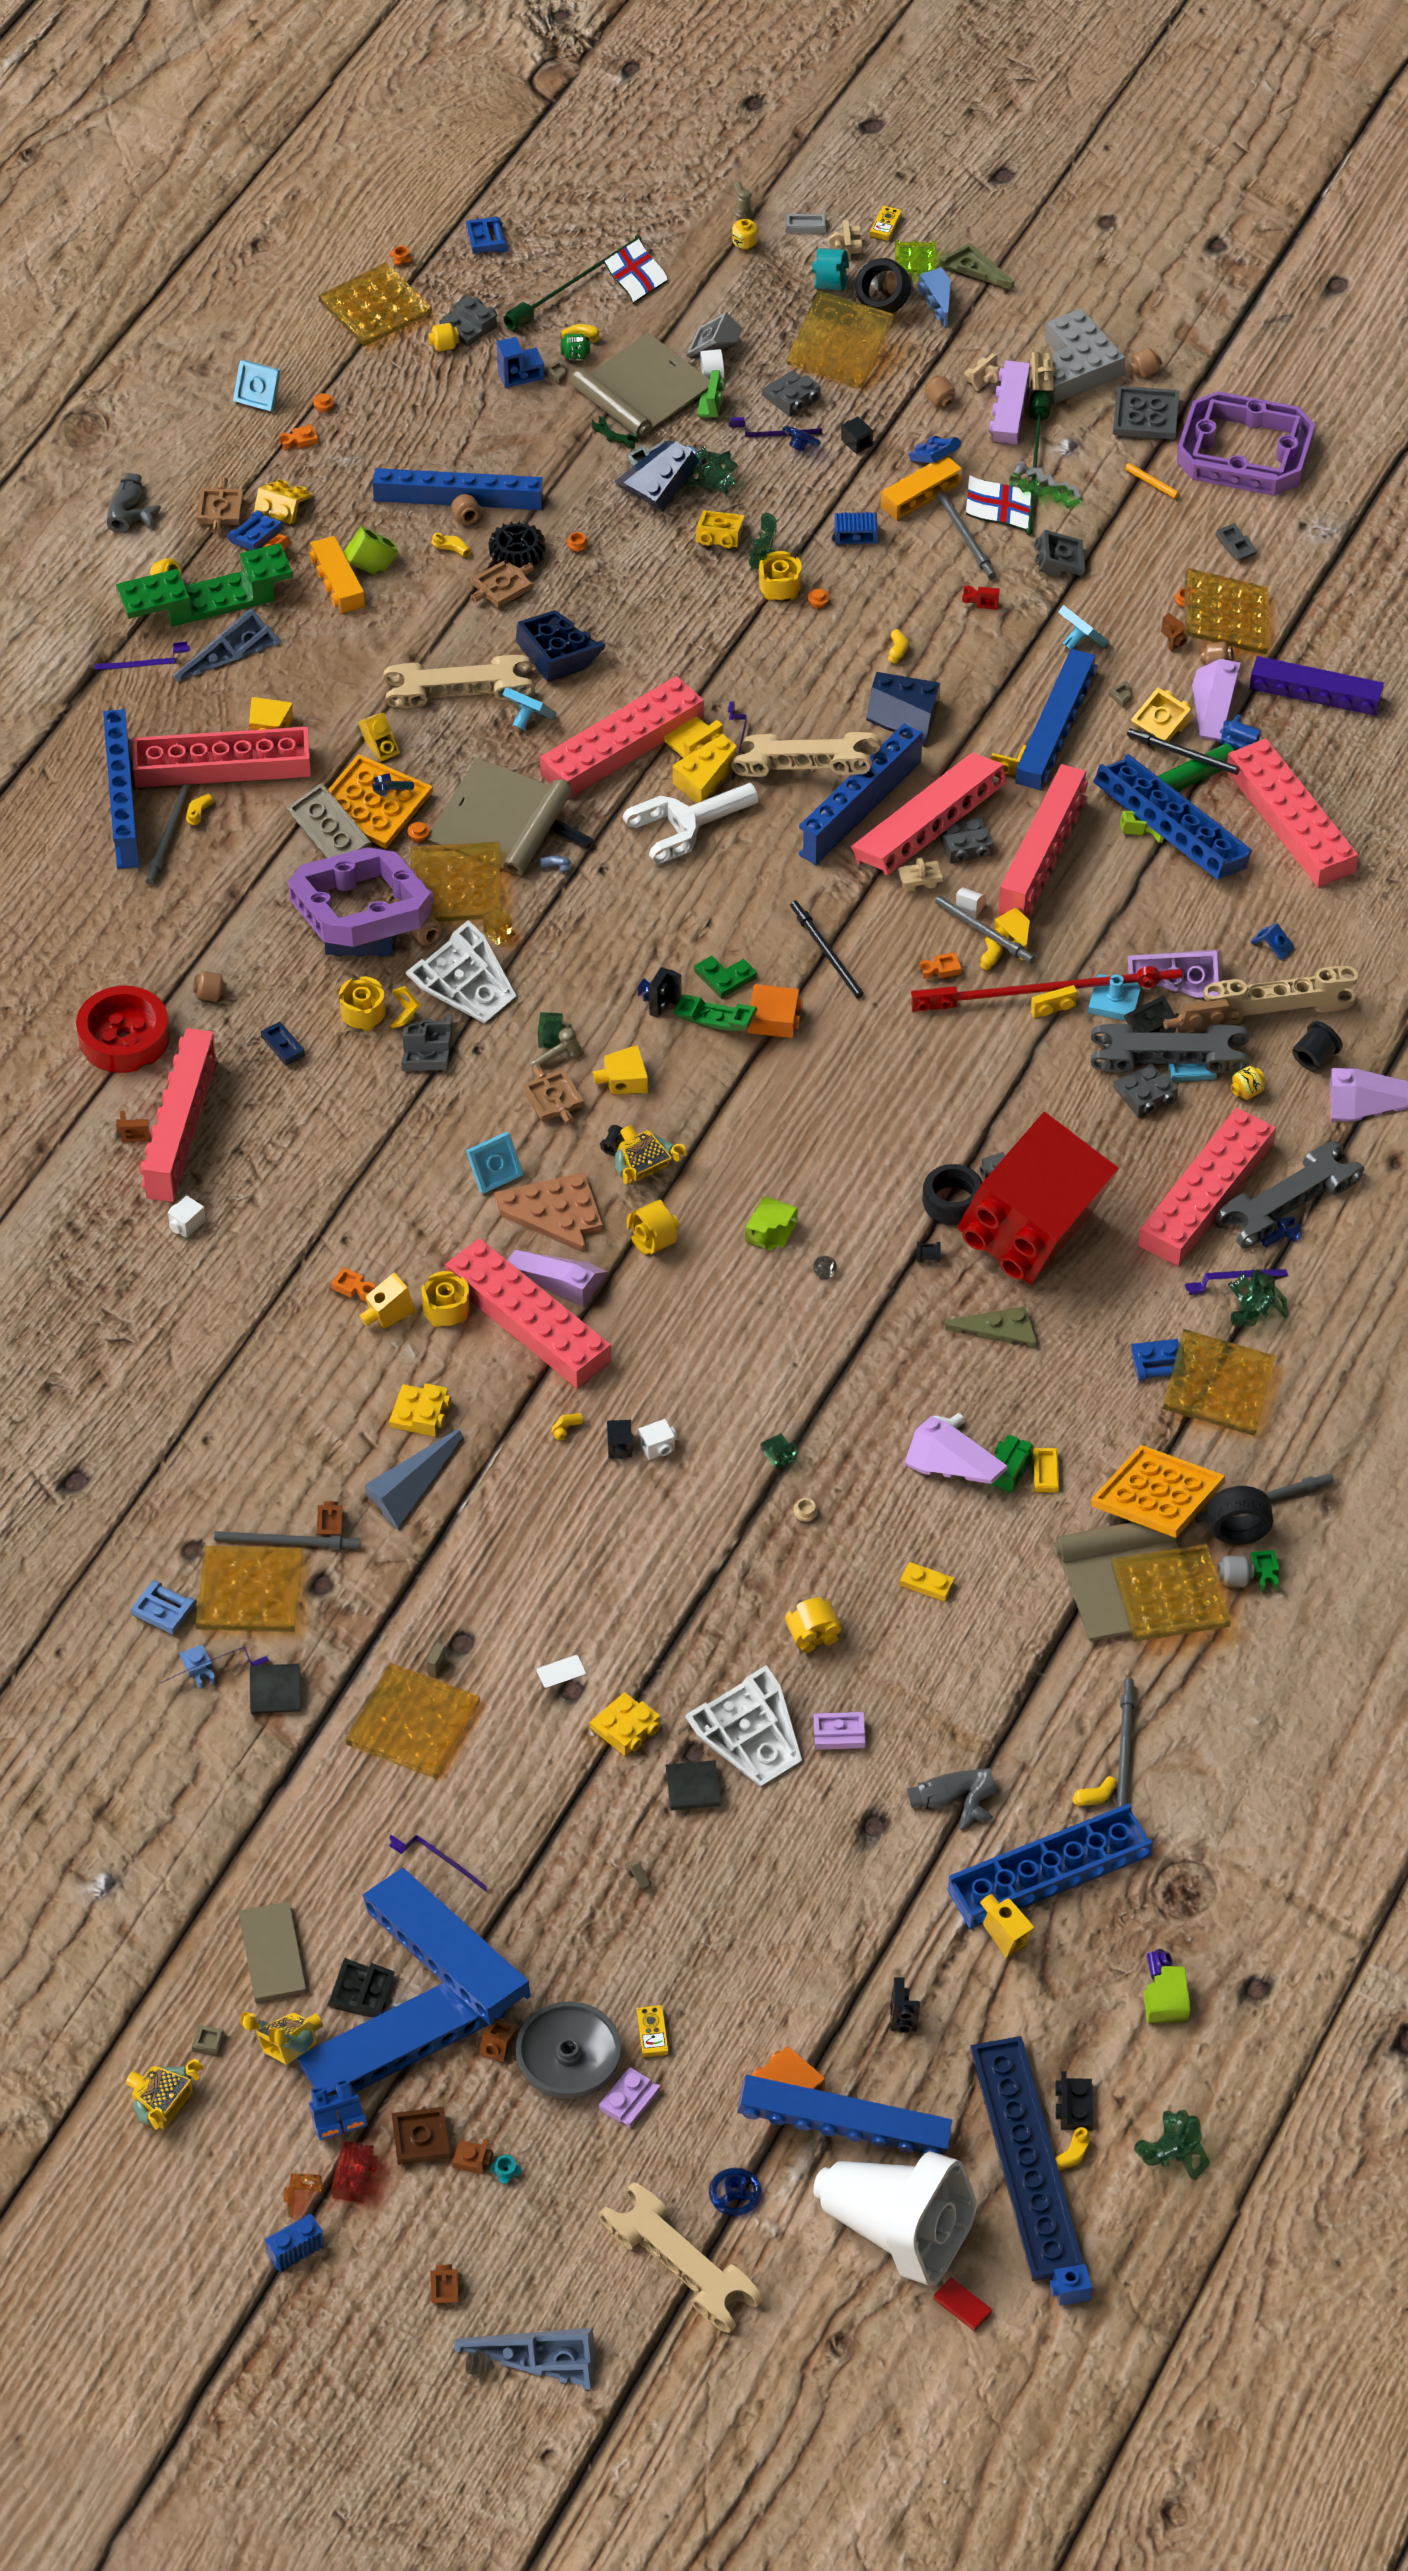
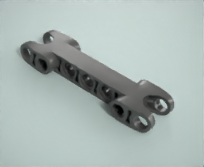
M1129 1024L1098 1025L1091 1030V1040L1096 1044L1108 1047L1091 1055V1066L1100 1071L1128 1072L1134 1068V1063L1206 1064V1069L1212 1073H1234L1248 1067L1250 1064L1247 1054L1232 1049L1242 1046L1249 1041V1031L1241 1026L1211 1025L1206 1029V1033H1134V1028Z
M1337 1141L1328 1142L1311 1151L1304 1158L1303 1165L1305 1167L1257 1197L1251 1199L1246 1193H1243L1230 1200L1218 1211L1215 1216V1222L1221 1227L1231 1224L1244 1227L1243 1231L1238 1235L1236 1243L1242 1248H1249L1274 1233L1277 1228L1276 1220L1327 1189L1333 1195L1342 1193L1361 1178L1365 1169L1359 1162L1340 1164L1335 1161L1341 1154L1343 1146Z

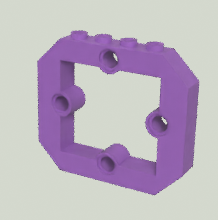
M1217 391L1192 402L1178 445L1177 463L1192 480L1275 496L1300 485L1314 439L1315 424L1298 406ZM1212 418L1243 423L1250 428L1264 427L1290 432V435H1283L1278 439L1276 459L1281 463L1280 469L1248 463V460L1241 455L1225 459L1201 454L1202 449L1211 448L1215 444L1217 425L1212 421Z
M366 847L301 865L288 881L290 901L322 941L326 943L354 947L419 929L432 913L431 903L434 902L431 890L424 886L423 881L418 879L414 870L410 869L406 861L401 859L394 851ZM382 876L393 889V896L396 899L402 900L391 904L376 901L370 903L366 911L338 918L332 911L331 896L322 891L333 888L348 891L354 889L359 881Z

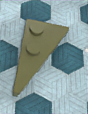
M971 243L939 259L941 267L1007 289L1014 288V281Z
M1026 1306L945 1320V1329L962 1334L964 1330L977 1333V1337L995 1341L1001 1340L1009 1344L1017 1341L1027 1343L1029 1348H1036V1339Z

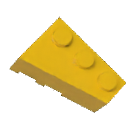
M724 734L719 735L672 765L673 784L696 804L706 800L710 794L714 793L718 783L723 781L732 770L731 763L737 756V745Z

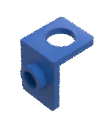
M1278 923L1261 929L1250 941L1254 944L1265 940L1279 960H1283L1294 949L1293 943Z

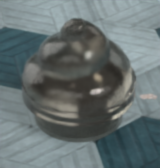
M820 1256L813 1264L814 1273L821 1279L831 1278L837 1270L836 1261L830 1256Z
M476 2350L475 2353L470 2352L467 2356L466 2373L471 2374L473 2378H482L484 2374L489 2373L491 2369L495 2368V2364L483 2351Z

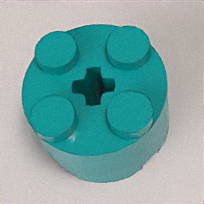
M817 248V261H813L812 272L816 273L815 289L845 290L848 282L846 268L849 269L847 250Z

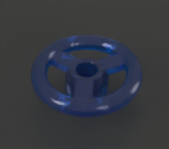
M783 426L782 428L784 433L792 437L789 446L804 452L807 443L814 446L821 445V441L806 432L790 426Z
M742 2168L722 2170L715 2175L709 2186V2198L713 2206L721 2213L730 2216H741L751 2212L758 2205L762 2195L761 2185L757 2177L750 2171ZM726 2178L725 2194L718 2199L717 2187ZM744 2178L750 2181V2183L753 2186L754 2192L746 2190V2181ZM740 2198L750 2201L747 2205L739 2208L725 2206L731 2200Z

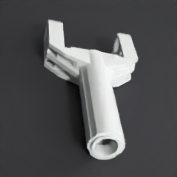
M748 783L692 806H688L674 798L658 796L627 809L623 814V820L627 826L638 828L668 816V820L679 834L656 842L649 852L653 862L661 864L692 852L696 843V834L701 825L757 804L758 794L755 787ZM657 807L655 811L650 813L653 808ZM634 815H638L635 819L630 820ZM663 850L661 854L655 856L659 851Z

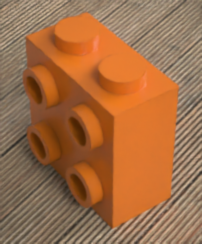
M754 984L750 1006H754L758 1010L748 1028V1033L793 1038L794 1029H799L800 1016L797 1015V1012H802L803 998H799V989Z
M788 2045L781 2052L776 2051L763 2068H757L751 2075L825 2091V2077Z

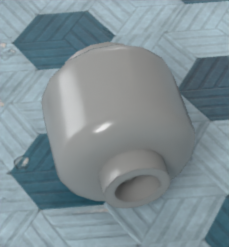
M1225 1556L1217 1564V1579L1227 1588L1246 1587L1249 1579L1254 1578V1566L1249 1564L1245 1556Z

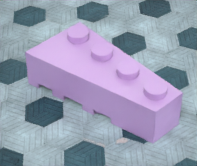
M1005 360L1004 368H1000L999 371L1001 386L997 385L995 398H998V403L993 404L992 416H995V420L990 421L989 433L993 434V442L1017 445L1022 419L1020 418L1024 416L1027 391H1029L1030 363Z

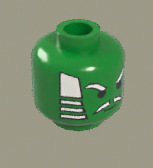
M568 333L560 341V353L568 361H582L585 359L586 353H590V341H586L584 334Z

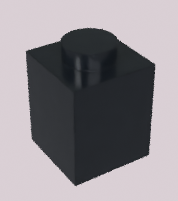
M856 417L841 425V440L855 454H858L873 446V430L860 417Z
M631 1420L607 1421L608 1458L623 1459L625 1457H632Z

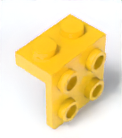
M276 480L258 488L254 512L259 510L265 516L293 524L296 520L298 504L312 498V493L307 491L305 487H293L288 485L287 481Z
M693 717L665 735L664 741L680 756L685 758L723 734V724L716 720L712 724L707 725L700 718Z

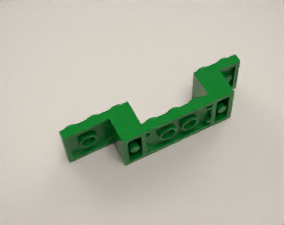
M281 543L239 553L241 572L184 585L179 570L174 569L116 584V590L128 619L165 610L173 627L273 602V583L293 578V571Z

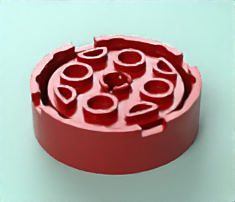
M123 985L103 989L83 1003L76 1018L80 1050L92 1065L105 1071L114 1073L138 1071V1067L148 1063L151 1065L164 1054L169 1044L168 1016L163 1002L152 992L140 987ZM125 1031L129 1034L125 1037L118 1036L121 1033H125Z

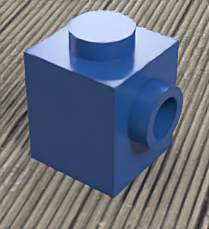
M1086 2264L1054 2269L1053 2280H1050V2290L1053 2297L1057 2296L1059 2306L1091 2300L1092 2286Z

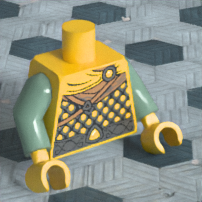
M628 1125L620 1131L625 1141L620 1143L615 1153V1170L623 1178L624 1184H628V1182L632 1184L668 1167L671 1156H673L676 1162L680 1161V1154L687 1156L686 1149L683 1144L674 1145L656 1134H652L649 1130L637 1134L633 1126Z
M242 2012L240 2024L246 2030L252 2031L255 2029L263 2052L286 2065L317 2044L314 2032L323 2027L322 2020L316 2013L307 2018L296 2013H290L272 2023H268L262 2020L255 2022V2014Z
M193 2059L186 2066L160 2068L153 2066L145 2076L132 2071L126 2080V2085L134 2089L132 2092L133 2109L139 2122L153 2125L155 2130L159 2127L165 2130L193 2093L190 2078L196 2081L199 2080L200 2075L197 2072L205 2069L197 2059Z

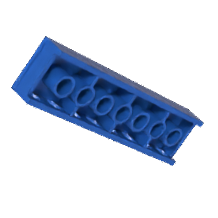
M125 708L103 711L112 831L117 869L139 868Z
M904 723L882 744L877 753L870 756L872 765L867 773L850 775L799 825V828L804 831L803 849L799 851V856L816 866L921 763L922 731H918ZM903 732H907L906 739L901 737Z
M1127 754L1124 760L1108 766L1099 765L1095 779H1093L1094 784L1126 809L1133 811L1135 816L1147 822L1149 827L1217 880L1247 868L1252 852L1251 848L1131 755Z
M1128 1803L949 1875L947 1890L968 1928L972 1929L983 1924L987 1912L980 1902L989 1894H993L999 1903L1009 1898L1018 1909H1022L1152 1856L1153 1842L1145 1835L1131 1811V1805Z
M402 1867L363 1894L367 1913L489 2025L494 2023L496 2016L523 1997L526 1999L531 1997L529 1981L405 1868Z
M442 1983L306 2051L297 2059L301 2072L305 2074L313 2089L325 2087L329 2096L336 2091L335 2083L337 2081L348 2079L350 2084L360 2080L359 2083L352 2086L358 2092L479 2031L489 2024L445 1983ZM503 2011L495 2018L502 2019L506 2017L505 2011ZM476 2021L471 2027L465 2028L468 2024ZM453 2033L449 2038L442 2040L446 2035ZM430 2044L427 2049L420 2051L424 2046ZM407 2056L402 2062L396 2063L402 2057ZM384 2068L380 2073L373 2075L377 2070Z

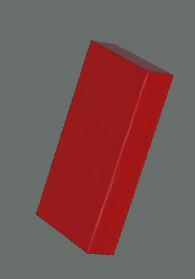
M952 2277L933 2295V2299L974 2332L992 2314V2309Z

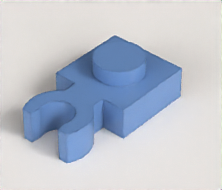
M203 1644L180 1653V1659L185 1669L188 1670L189 1677L196 1675L198 1688H203L202 1679L204 1678L210 1679L212 1684L215 1683L214 1673L210 1670L213 1669L212 1662Z

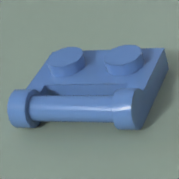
M153 1580L131 1608V1614L173 1635L188 1614L194 1611L197 1600L191 1597L185 1598L163 1587L162 1583ZM159 1595L181 1607L173 1606L155 1596Z

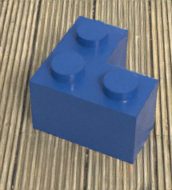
M517 337L496 341L498 373L505 388L544 379V363L537 347L522 351Z

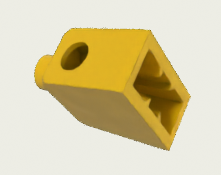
M252 697L249 717L250 730L289 728L294 718L291 702Z
M638 1045L605 1055L603 1057L604 1069L592 1071L594 1084L608 1083L610 1093L613 1095L648 1092V1077Z
M395 1272L366 1295L365 1299L369 1309L360 1314L359 1318L366 1327L377 1320L383 1328H387L416 1311L408 1287Z
M993 1894L986 1896L980 1902L987 1912L983 1925L1005 1958H1008L1027 1945L1035 1927L1009 1898L999 1903Z

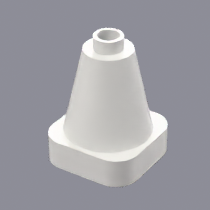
M934 2152L925 2153L916 2166L838 2161L831 2168H822L814 2183V2196L821 2199V2207L824 2212L892 2254L900 2276L928 2286H935L942 2280L968 2235L976 2214V2198L964 2164L959 2160Z

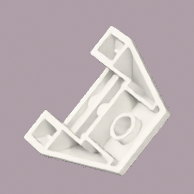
M469 920L454 931L450 940L427 960L421 959L406 972V975L420 989L484 1024L516 998V994L485 936Z
M767 1665L746 1677L741 1684L709 1704L705 1702L685 1715V1718L701 1740L760 1787L802 1761L781 1686Z

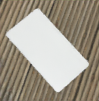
M578 1655L536 1669L545 1688L586 1674Z

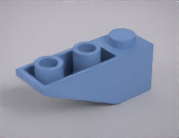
M938 268L920 274L917 287L920 295H923L926 299L928 307L932 308L935 312L936 319L941 321L943 326L947 328L950 279L943 268Z

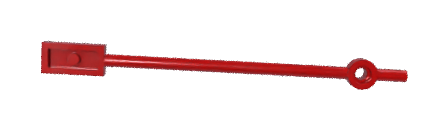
M1152 966L1143 967L1136 974L1121 975L1124 979L1123 984L1138 983L1141 987L1145 988L1154 987L1160 980L1183 977L1182 969L1158 971L1157 968ZM1111 976L957 992L956 986L911 991L912 1012L949 1009L957 1007V1001L1051 992L1072 985L1076 989L1109 986Z

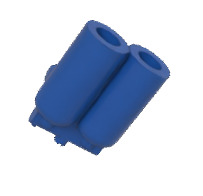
M1238 714L1233 721L1223 722V729L1220 730V733H1222L1220 743H1228L1234 750H1238L1258 742L1261 730L1242 724V715Z

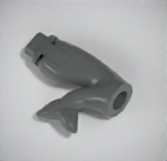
M126 473L111 499L107 513V526L113 532H126L136 521H143L151 527L154 521L153 517L161 509L160 505H154L144 509L129 510L138 503L141 497L142 477L139 474Z
M990 1768L944 1774L923 1783L919 1782L917 1787L907 1789L911 1808L922 1806L923 1809L927 1805L929 1808L947 1806L970 1791L965 1800L959 1830L969 1827L975 1819L987 1821L993 1818L990 1813L980 1806L982 1800L996 1795Z

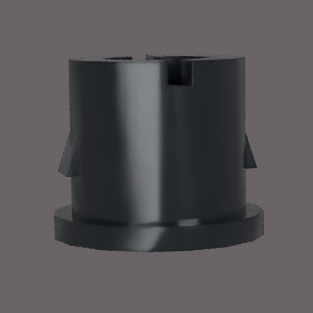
M1312 1021L1307 1027V1033L1293 1047L1292 1053L1300 1065L1307 1070L1315 1072L1333 1054H1338L1343 1049V1043L1330 1026L1320 1021Z

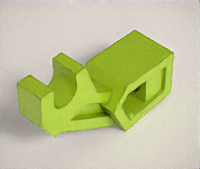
M1133 811L1122 812L1120 819L1122 834L1143 835L1148 832L1159 843L1163 842L1164 837L1149 827L1147 822L1135 816Z

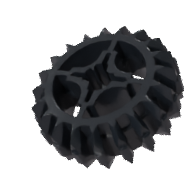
M520 521L517 524L512 522L509 525L502 524L501 528L496 527L495 532L491 533L488 542L489 554L493 562L499 564L504 561L505 567L508 562L518 568L528 563L538 565L539 560H543L546 550L545 538L541 530L536 529L535 525L530 526L528 522L525 524H521Z

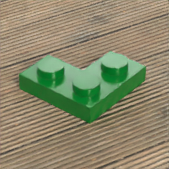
M712 955L694 965V972L721 999L757 978V971L744 958L726 969Z

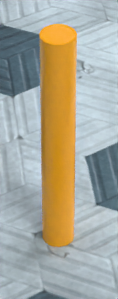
M1131 463L1126 465V471L1174 499L1179 497V491Z

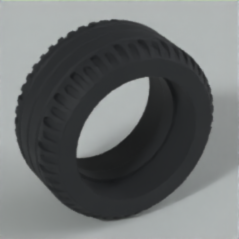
M888 258L873 259V261L871 260L860 269L855 282V290L859 301L870 311L883 315L891 314L898 311L907 302L911 291V280L907 271L896 261ZM883 271H893L897 277L895 292L887 300L881 302L873 301L869 294L871 281L877 274Z
M947 1164L937 1167L928 1174L923 1183L922 1202L925 1211L931 1218L939 1221V1223L959 1225L982 1183L981 1177L973 1169L960 1164ZM958 1187L967 1191L971 1196L960 1202H948L939 1198L936 1193L943 1188Z
M1234 1486L1224 1489L1210 1500L1207 1507L1209 1528L1212 1535L1227 1544L1244 1545L1253 1543L1263 1538L1273 1526L1271 1501L1265 1492L1255 1487ZM1238 1514H1248L1241 1517H1231Z

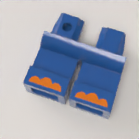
M348 2079L335 2083L336 2095L328 2097L325 2087L311 2090L312 2102L309 2103L314 2130L319 2140L342 2134L341 2127L344 2132L367 2126L359 2096L352 2088Z

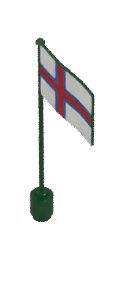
M636 235L635 239L532 306L521 302L506 312L503 320L510 330L521 328L533 320V309L602 264L606 265L612 277L628 293L633 304L665 284L668 279L662 268L643 247L641 236Z
M1035 390L1030 397L1029 414L1033 419L1037 420L1033 468H1037L1041 420L1047 419L1050 415L1051 396L1048 391ZM969 475L966 515L983 521L1009 525L1024 530L1026 534L1031 535L1034 531L1032 529L1036 475L1032 476L1031 492L1010 485L983 481Z

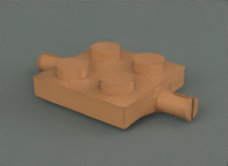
M223 477L219 479L218 487L201 488L197 524H213L212 533L216 534V530L217 534L221 533V525H239L243 489L228 488V479L225 477L224 481Z
M502 561L473 577L472 583L479 591L470 595L471 600L476 603L483 598H487L499 608L532 590V583L525 575L534 571L533 565L528 563L518 568L508 562L505 567V563Z
M1226 999L1184 1004L1182 1012L1177 1018L1164 1019L1163 1023L1165 1029L1177 1027L1175 1033H1206V1029L1211 1025H1223L1226 1021L1238 1020L1239 1012L1238 1010L1228 1011L1229 1004Z
M537 1064V1067L536 1065L533 1066L532 1071L536 1078L531 1082L523 1084L522 1088L541 1121L545 1122L561 1116L566 1125H569V1122L573 1124L574 1118L571 1116L570 1111L583 1107L584 1100L566 1071L562 1069L554 1073H545L540 1064Z

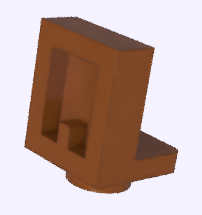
M1170 613L1163 617L1161 632L1170 638L1169 650L1174 651L1177 647H1182L1186 643L1188 626Z
M120 1111V1119H116L117 1133H121L122 1142L150 1141L148 1119L126 1120L125 1111Z
M325 1501L324 1505H318V1536H342L344 1509L342 1505H338V1502Z
M494 2018V2023L489 2025L483 2033L480 2055L501 2063L504 2062L507 2048L517 2036L519 2026Z
M484 2139L482 2145L459 2140L452 2161V2168L483 2174L485 2166H490L493 2158V2150L490 2149L489 2140Z
M452 2264L436 2265V2270H430L431 2303H457L458 2270H452Z

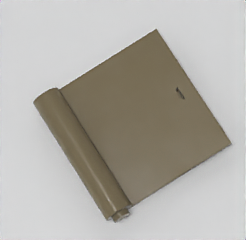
M649 332L592 373L582 368L577 370L571 378V385L630 432L636 434L638 438L647 436L652 430L705 393L710 379Z
M475 758L426 839L428 842L516 876H522L570 797L572 789L570 784L562 779L554 780L551 785H547Z
M1135 1522L1058 1536L1056 1542H1053L1055 1556L1060 1557L1089 1641L1204 1619L1201 1606L1175 1537Z

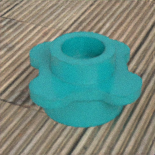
M506 2154L491 2164L490 2171L499 2177L500 2183L507 2184L512 2177L521 2174L522 2168L520 2165H516V2161L511 2155Z

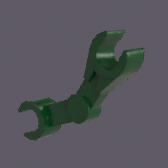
M598 416L599 423H595L592 419V429L603 434L608 441L624 443L629 449H634L635 442L638 443V436L634 433L622 435L610 430L604 417Z

